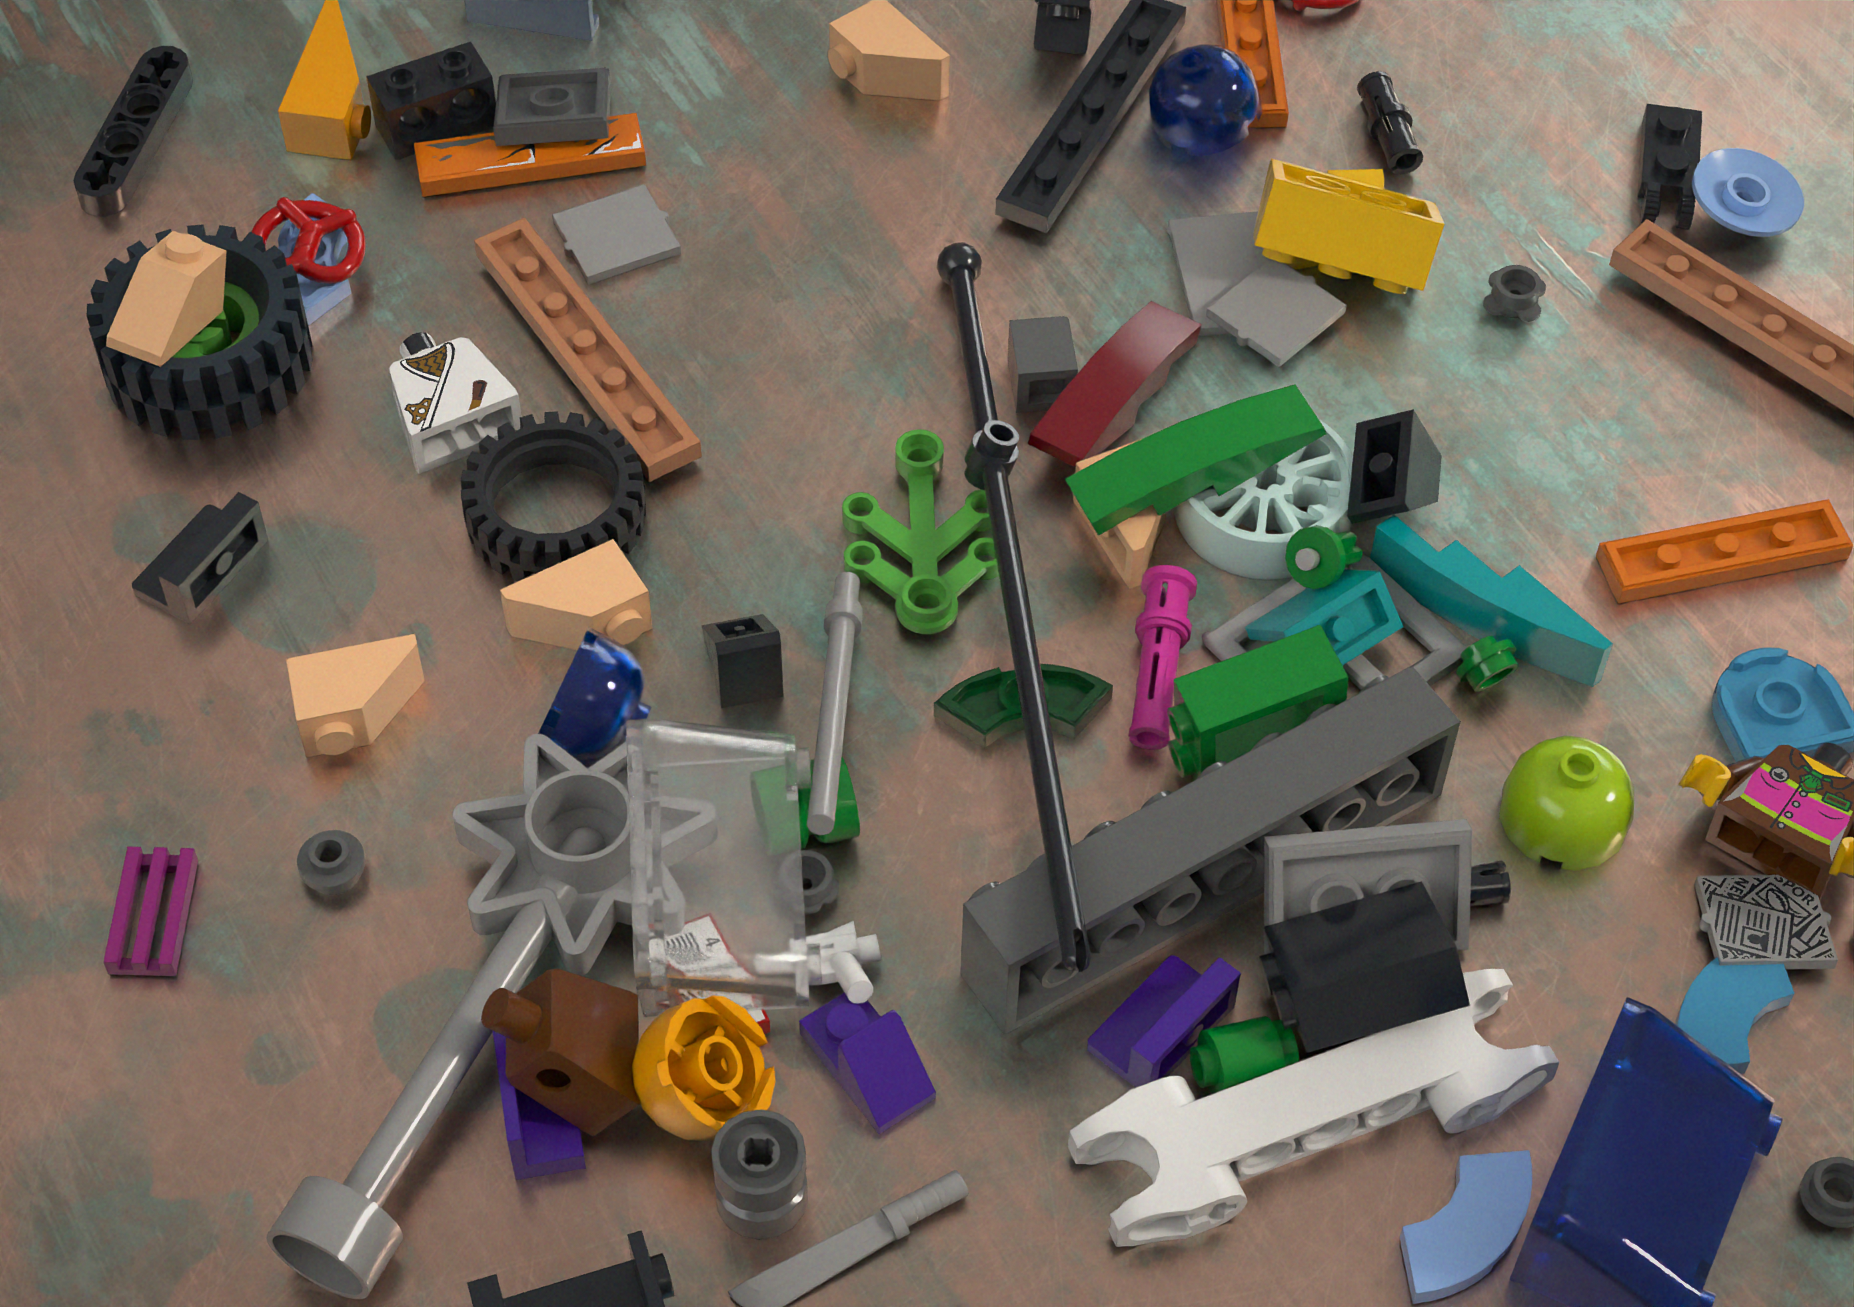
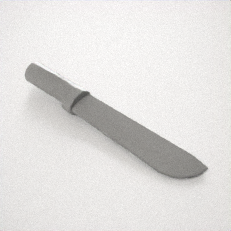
M954 1170L938 1178V1180H934L930 1184L880 1208L878 1213L744 1281L728 1291V1293L742 1307H784L890 1242L897 1241L910 1234L908 1226L968 1196L967 1186L960 1173Z

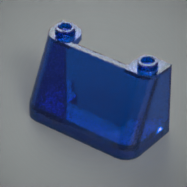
M1627 997L1546 1186L1509 1280L1569 1307H1712L1716 1293L1704 1289V1285L1755 1152L1766 1157L1769 1155L1782 1124L1783 1117L1771 1113L1775 1099L1658 1010Z

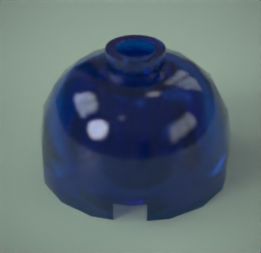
M1200 44L1186 47L1170 55L1158 67L1149 88L1150 115L1156 135L1165 147L1173 150L1172 144L1178 147H1187L1188 154L1193 156L1220 153L1241 143L1249 135L1247 126L1254 120L1255 116H1257L1259 121L1262 114L1261 95L1252 70L1242 57L1221 45Z
M588 627L538 734L547 736L578 761L597 760L604 757L619 745L623 737L631 739L635 735L640 734L652 706L641 702L646 680L641 664L632 652L613 638Z

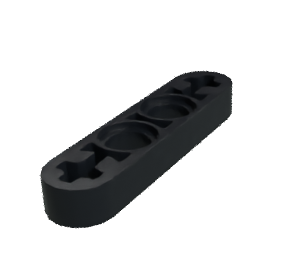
M174 46L152 48L145 52L136 64L75 173L73 182L80 206L86 213L93 216L106 217L120 212L130 202L193 84L187 55L180 48ZM157 77H161V78H160L161 87L159 86ZM146 105L159 107L156 112L149 115L136 116L131 114L138 107ZM126 143L137 145L134 151L127 154L115 155L110 153L118 145ZM107 173L109 174L112 185L107 184L109 181Z

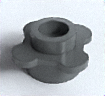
M1509 265L1491 273L1488 280L1489 285L1492 287L1491 294L1487 295L1483 302L1487 312L1492 315L1501 314L1508 318H1520L1525 322H1531L1540 317L1541 307L1538 305V299L1545 294L1546 284L1535 271L1522 265Z

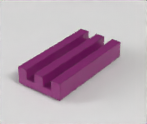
M127 846L103 961L108 974L176 976L198 865V858L194 848H181L179 855H170L167 847H154L153 854H143L141 847ZM149 872L132 958H126L143 873ZM166 873H176L159 959H152L149 957Z

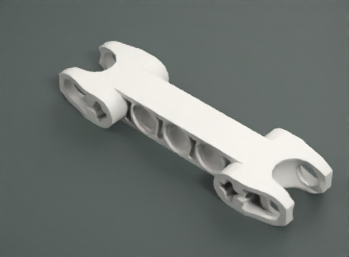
M1483 969L1465 972L1463 977L1470 1006L1377 1032L1198 1100L1195 1099L1185 1078L1181 1076H1169L1129 1090L1119 1099L1069 1131L1068 1149L1076 1164L1095 1165L1107 1161L1125 1160L1140 1166L1152 1179V1185L1140 1194L1124 1201L1118 1209L1110 1213L1111 1225L1108 1231L1116 1247L1186 1239L1229 1221L1244 1209L1247 1204V1198L1239 1184L1243 1180L1429 1109L1434 1111L1444 1131L1447 1133H1459L1497 1119L1509 1108L1552 1081L1560 1062L1550 1046L1531 1045L1525 1048L1505 1050L1487 1043L1475 1031L1474 1025L1494 1014L1499 1007L1508 1002V990L1513 984L1504 969Z

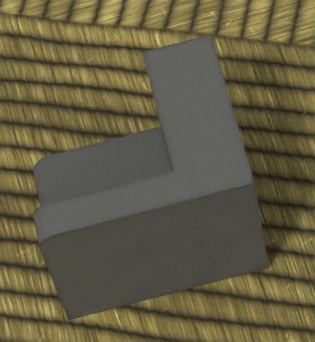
M1067 317L1009 320L1008 366L1016 413L1048 411L1061 392L1078 374L1070 322Z

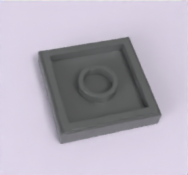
M609 68L504 74L499 76L493 127L496 146L609 138L611 100Z

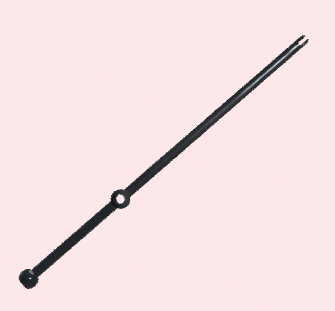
M964 242L953 243L944 247L938 255L937 270L943 281L952 288L976 433L965 454L967 467L964 475L971 485L985 490L1062 961L1069 971L1074 968L1076 961L1078 971L1083 972L1090 965L1091 954L1008 476L1011 474L1019 454L1017 447L1019 434L1013 426L998 420L974 284L981 275V257L974 246Z

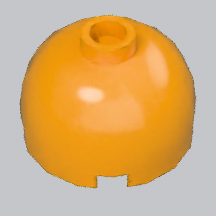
M712 995L704 999L693 998L661 1013L641 1035L632 1063L634 1089L643 1110L660 1128L682 1139L695 1141L714 1140L722 1126L729 1119L742 1112L767 1110L771 1104L776 1080L774 1066L765 1069L764 1057L759 1048L768 1044L762 1028L745 1008L725 996Z

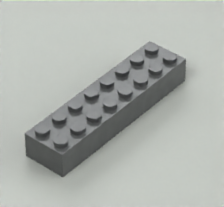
M1413 666L1391 677L1382 675L1373 679L1363 687L1359 694L1338 705L1326 704L1320 707L1301 725L1284 734L1275 732L1265 736L1250 752L1229 763L1220 761L1212 764L1195 781L1174 792L1162 791L1147 800L1140 810L1118 822L1106 821L1097 825L1085 836L1084 840L1072 845L1091 954L1090 965L1086 970L1079 972L1075 961L1074 968L1069 971L1062 961L1044 853L1036 858L1025 871L1002 883L995 881L980 887L967 902L963 903L961 976L1002 1033L1005 1035L1264 893V837L1386 826L1441 796L1461 721Z

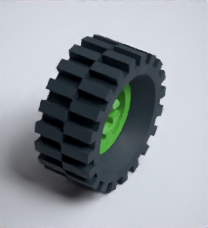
M204 224L187 226L188 234L198 237L202 242L227 250L223 311L165 364L159 367L106 346L107 334L140 258L151 249H147L141 241L127 248L130 261L126 264L113 258L104 268L108 282L95 280L90 291L94 303L87 304L86 316L106 387H108L111 399L117 408H125L129 420L140 426L148 419L152 433L165 437L169 435L173 426L179 427L183 440H199L201 429L213 428L215 437L218 439L232 436L230 424L243 420L248 430L263 424L260 411L265 408L270 409L276 415L288 406L285 390L299 394L305 384L303 370L311 371L313 357L310 347H313L297 274L292 264H286L285 255L274 245L266 251L263 237L249 232L243 241H239L235 227L219 225L216 236L206 235ZM171 229L155 233L157 243L171 233ZM236 331L240 335L232 343L230 332Z

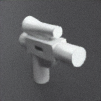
M851 921L829 932L787 940L789 952L753 959L758 986L794 978L796 984L813 981L818 984L839 982L848 999L852 1003L859 1004L867 1001L873 994V986L863 971L862 964L880 961L881 955L877 935L873 934L857 938L854 921Z

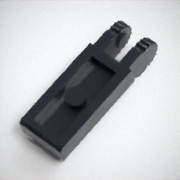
M1647 103L1642 121L1637 195L1638 198H1642L1641 223L1646 219L1655 223L1656 218L1659 216L1661 201L1677 203L1675 210L1676 228L1690 229L1696 202L1692 189V177L1700 162L1702 111Z

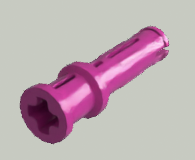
M1154 566L1147 569L1142 575L1141 590L1146 598L1144 612L1136 618L1135 634L1142 644V651L1136 682L1132 724L1128 734L1130 742L1142 749L1157 750L1168 745L1170 740V723L1167 708L1172 707L1173 679L1176 678L1179 649L1183 648L1191 637L1192 624L1187 618L1189 601L1196 596L1197 580L1188 570L1178 566ZM1164 583L1168 584L1167 592L1162 586Z

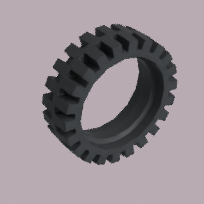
M558 411L544 412V423L536 424L533 414L520 417L519 430H515L509 422L497 428L498 440L487 435L479 442L480 453L472 451L466 460L467 470L462 471L460 491L464 520L471 544H475L476 552L483 561L490 559L492 569L501 575L510 568L512 579L515 581L523 580L529 577L531 573L536 574L614 539L621 551L629 554L636 545V535L641 536L644 516H646V502L640 461H638L636 451L631 443L625 445L624 435L615 428L607 433L606 424L601 420L593 418L588 426L585 427L583 414L570 412L566 423L560 422ZM572 464L593 470L609 481L614 489V498L608 509L591 523L565 533L536 534L512 527L500 518L494 509V500L502 487L520 473L543 465Z

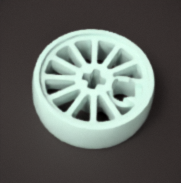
M1320 420L1327 434L1221 496H1218L1214 488L1210 486L1207 488L1210 490L1200 492L1174 507V516L1181 535L1201 558L1228 573L1262 580L1292 577L1287 568L1285 555L1286 546L1293 534L1299 529L1315 525L1328 527L1334 533L1349 532L1352 526L1347 517L1353 455L1344 440L1331 427ZM1231 507L1222 517H1218L1213 513ZM1297 507H1308L1307 512H1304ZM1240 523H1242L1246 527L1256 531L1249 532L1237 527L1240 525ZM1276 530L1281 534H1267L1265 531Z

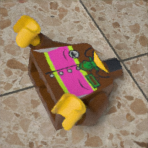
M1823 743L1818 746L1812 756H1809L1790 745H1778L1765 758L1753 756L1726 766L1708 755L1698 754L1695 756L1678 785L1682 788L1690 787L1697 790L1703 797L1702 803L1708 807H1712L1716 800H1720L1710 824L1706 841L1767 875H1779L1818 895L1819 900L1824 894L1831 874L1837 876L1838 873H1843L1850 878H1854V779L1847 776L1853 767V760L1845 749L1833 743Z

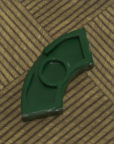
M1040 664L1051 729L1075 740L1112 699L1113 685L1084 671L1053 664ZM998 667L976 674L958 683L934 702V717L984 749L1005 734L1024 730L1015 670L1001 672Z

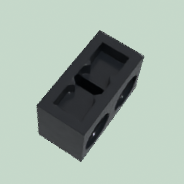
M471 41L366 76L375 126L395 160L414 155V143L469 136L494 127L496 98L493 77Z

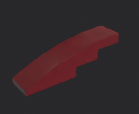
M1150 301L1123 324L1090 358L1030 433L1027 444L1076 467L1077 462L1100 454L1134 426L1139 405L1165 385L1171 364L1196 345L1202 324Z

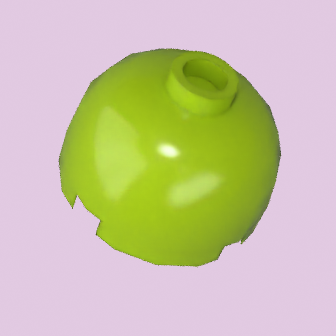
M1561 736L1537 743L1518 758L1503 785L1499 819L1508 839L1530 859L1540 863L1541 856L1552 861L1563 862L1561 869L1573 871L1600 866L1619 852L1632 825L1634 817V786L1621 760L1607 747L1582 737Z

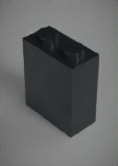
M1422 881L1264 927L1270 953L1260 955L1259 961L1270 995L1274 996L1284 1030L1297 1027L1307 1053L1470 1006L1457 946Z

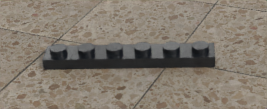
M1130 0L997 196L995 215L1044 233L1049 231L1184 26L1187 7L1167 0Z

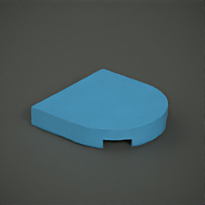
M1759 648L1735 657L1730 662L1729 667L1721 674L1712 697L1714 719L1735 762L1753 756L1765 758L1778 745H1790L1809 756H1812L1818 746L1823 743H1833L1842 747L1848 753L1854 752V712L1833 675L1820 664H1816V667H1813L1800 659L1788 656V650L1781 648Z

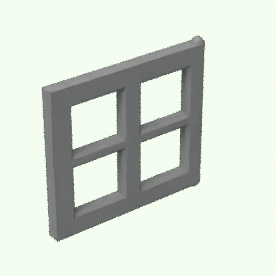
M1364 552L1360 562L1349 564L1344 569L1380 571L1404 628L1431 652L1412 665L1429 686L1439 681L1464 662L1460 654L1467 646ZM1292 578L1212 632H1205L1202 635V643L1221 661L1248 652L1241 645L1249 640L1245 627L1307 588ZM1362 654L1343 665L1348 678L1360 690L1373 679L1383 675Z

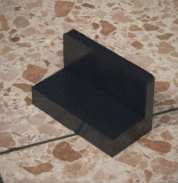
M238 492L222 510L211 504L204 506L132 582L134 594L191 625L267 543L268 537L259 502Z

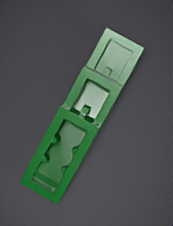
M1296 384L1240 399L1180 421L1117 450L1067 477L1065 480L1099 536L1151 505L1158 516L1210 486L1214 488L1218 496H1221L1327 433Z

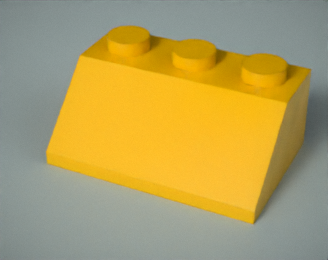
M1271 158L1253 237L1254 245L1262 247V255L1269 259L1287 264H1295L1297 257L1318 262L1317 269L1327 275L1351 279L1352 273L1355 272L1375 278L1373 285L1380 289L1397 294H1407L1408 287L1424 291L1444 228V222L1434 202Z

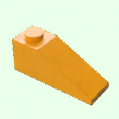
M325 0L280 104L278 114L287 152L352 160L359 140L366 139L369 134L371 109L369 105H364L360 81L338 0Z

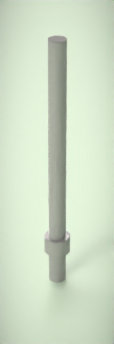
M843 572L836 577L833 599L829 601L825 609L824 630L829 638L807 818L808 829L818 835L828 834L834 829L854 639L859 636L862 629L863 608L858 602L860 579L852 572Z

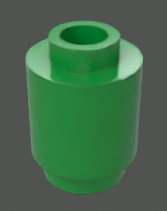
M1267 1016L1201 1030L1198 1035L1197 1046L1190 1049V1064L1193 1076L1199 1087H1208L1211 1094L1299 1062L1298 1047L1292 1029L1284 1030L1280 1019L1271 1021Z

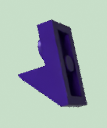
M844 992L799 1020L800 1035L878 1134H881L936 1099V1091L901 1017L895 1010L880 1016L868 1000L859 1004L852 1003Z

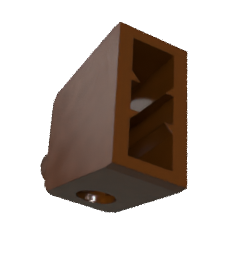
M557 968L545 971L517 993L505 988H498L489 996L482 1011V1024L484 1027L506 1037L505 1075L512 1086L592 1136L597 1135L640 1105V1100L634 1089L632 1063L639 1042L637 994Z

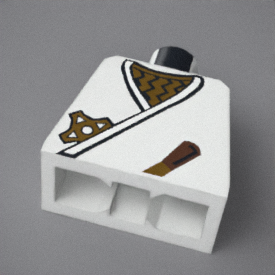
M419 332L410 335L402 342L400 354L403 359L393 362L388 370L398 415L418 474L470 455L472 451L478 452L479 442L487 435L498 440L497 428L507 422L515 430L520 429V417L522 415L519 395L516 389L469 338L459 337L437 346L431 335Z

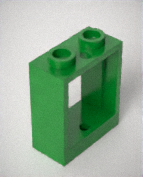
M1321 625L1173 679L1174 706L1167 708L1169 723L1175 735V739L1168 742L1173 763L1182 778L1191 775L1193 781H1195L1212 764L1220 761L1229 763L1250 752L1265 736L1275 732L1284 734L1306 722L1308 717L1320 707L1326 704L1338 705L1346 701L1348 675Z

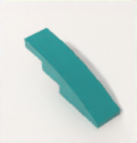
M1392 515L1376 526L1370 559L1422 606L1479 640L1487 636H1494L1497 642L1510 639L1516 647L1513 656L1528 664L1590 687H1594L1602 680L1613 643L1520 565L1504 577H1500L1458 540L1453 541L1438 552L1396 515Z

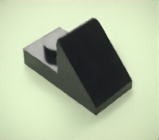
M1035 0L1038 9L1034 47L1038 50L1085 54L1088 50L1096 0Z

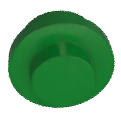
M1494 636L1484 637L1471 644L1460 654L1464 662L1457 668L1456 674L1461 682L1468 681L1475 692L1488 689L1510 676L1519 667L1513 656L1516 647L1510 639L1497 642Z

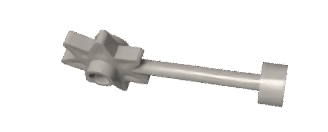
M543 734L531 735L524 743L523 794L463 802L453 809L452 816L459 843L492 864L467 900L472 928L479 935H491L503 931L505 933L343 1184L320 1176L305 1177L268 1232L266 1239L274 1253L289 1267L309 1281L347 1298L364 1299L369 1295L403 1240V1233L400 1227L381 1207L493 1031L484 1027L481 1020L482 1011L487 999L498 988H505L517 993L552 937L567 972L582 976L592 968L617 922L674 936L683 935L690 929L691 919L688 897L672 869L717 842L716 809L711 804L654 795L657 761L655 743L650 736L645 734L635 735L587 768Z

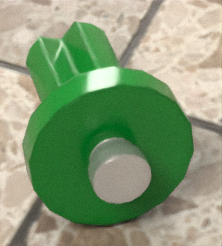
M1315 525L1299 529L1291 536L1286 546L1285 560L1288 571L1296 582L1306 588L1318 589L1330 586L1340 579L1344 569L1349 564L1360 562L1363 550L1356 546L1357 536L1354 533L1348 531L1334 533L1328 527Z

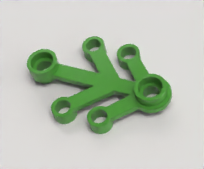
M917 429L908 431L900 436L895 446L896 470L908 482L910 530L879 508L876 498L868 493H853L846 497L842 504V522L844 527L854 534L871 533L912 563L913 577L910 578L883 560L879 548L874 543L863 540L853 542L846 547L844 551V572L856 574L860 579V583L872 581L895 598L897 618L907 629L920 634H934L947 629L955 621L958 614L957 597L978 579L991 580L998 577L999 573L993 538L984 537L976 539L970 544L966 558L943 576H938V561L975 530H991L989 512L979 513L975 511V509L981 507L988 508L985 490L980 489L971 492L965 499V505L935 530L933 480L943 469L944 445L935 433ZM862 510L868 512L869 514L865 516H856L852 513L855 511ZM980 556H991L994 560L983 562L977 558ZM857 559H867L871 561L869 564L859 565L854 563V561ZM928 606V607H932V608H931V609H923V608H921V607Z

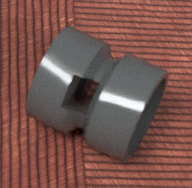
M761 1109L742 1112L729 1119L717 1132L711 1149L718 1213L726 1226L740 1236L757 1240L778 1237L791 1230L804 1215L808 1190L804 1138L796 1125L780 1113Z

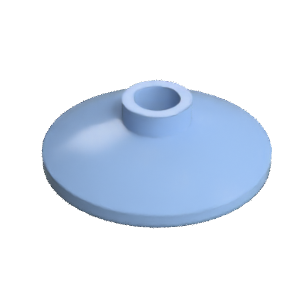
M1741 148L1716 150L1702 158L1693 173L1692 189L1699 205L1711 218L1735 232L1756 237L1779 235L1791 229L1803 212L1804 196L1797 180L1785 167L1761 153Z

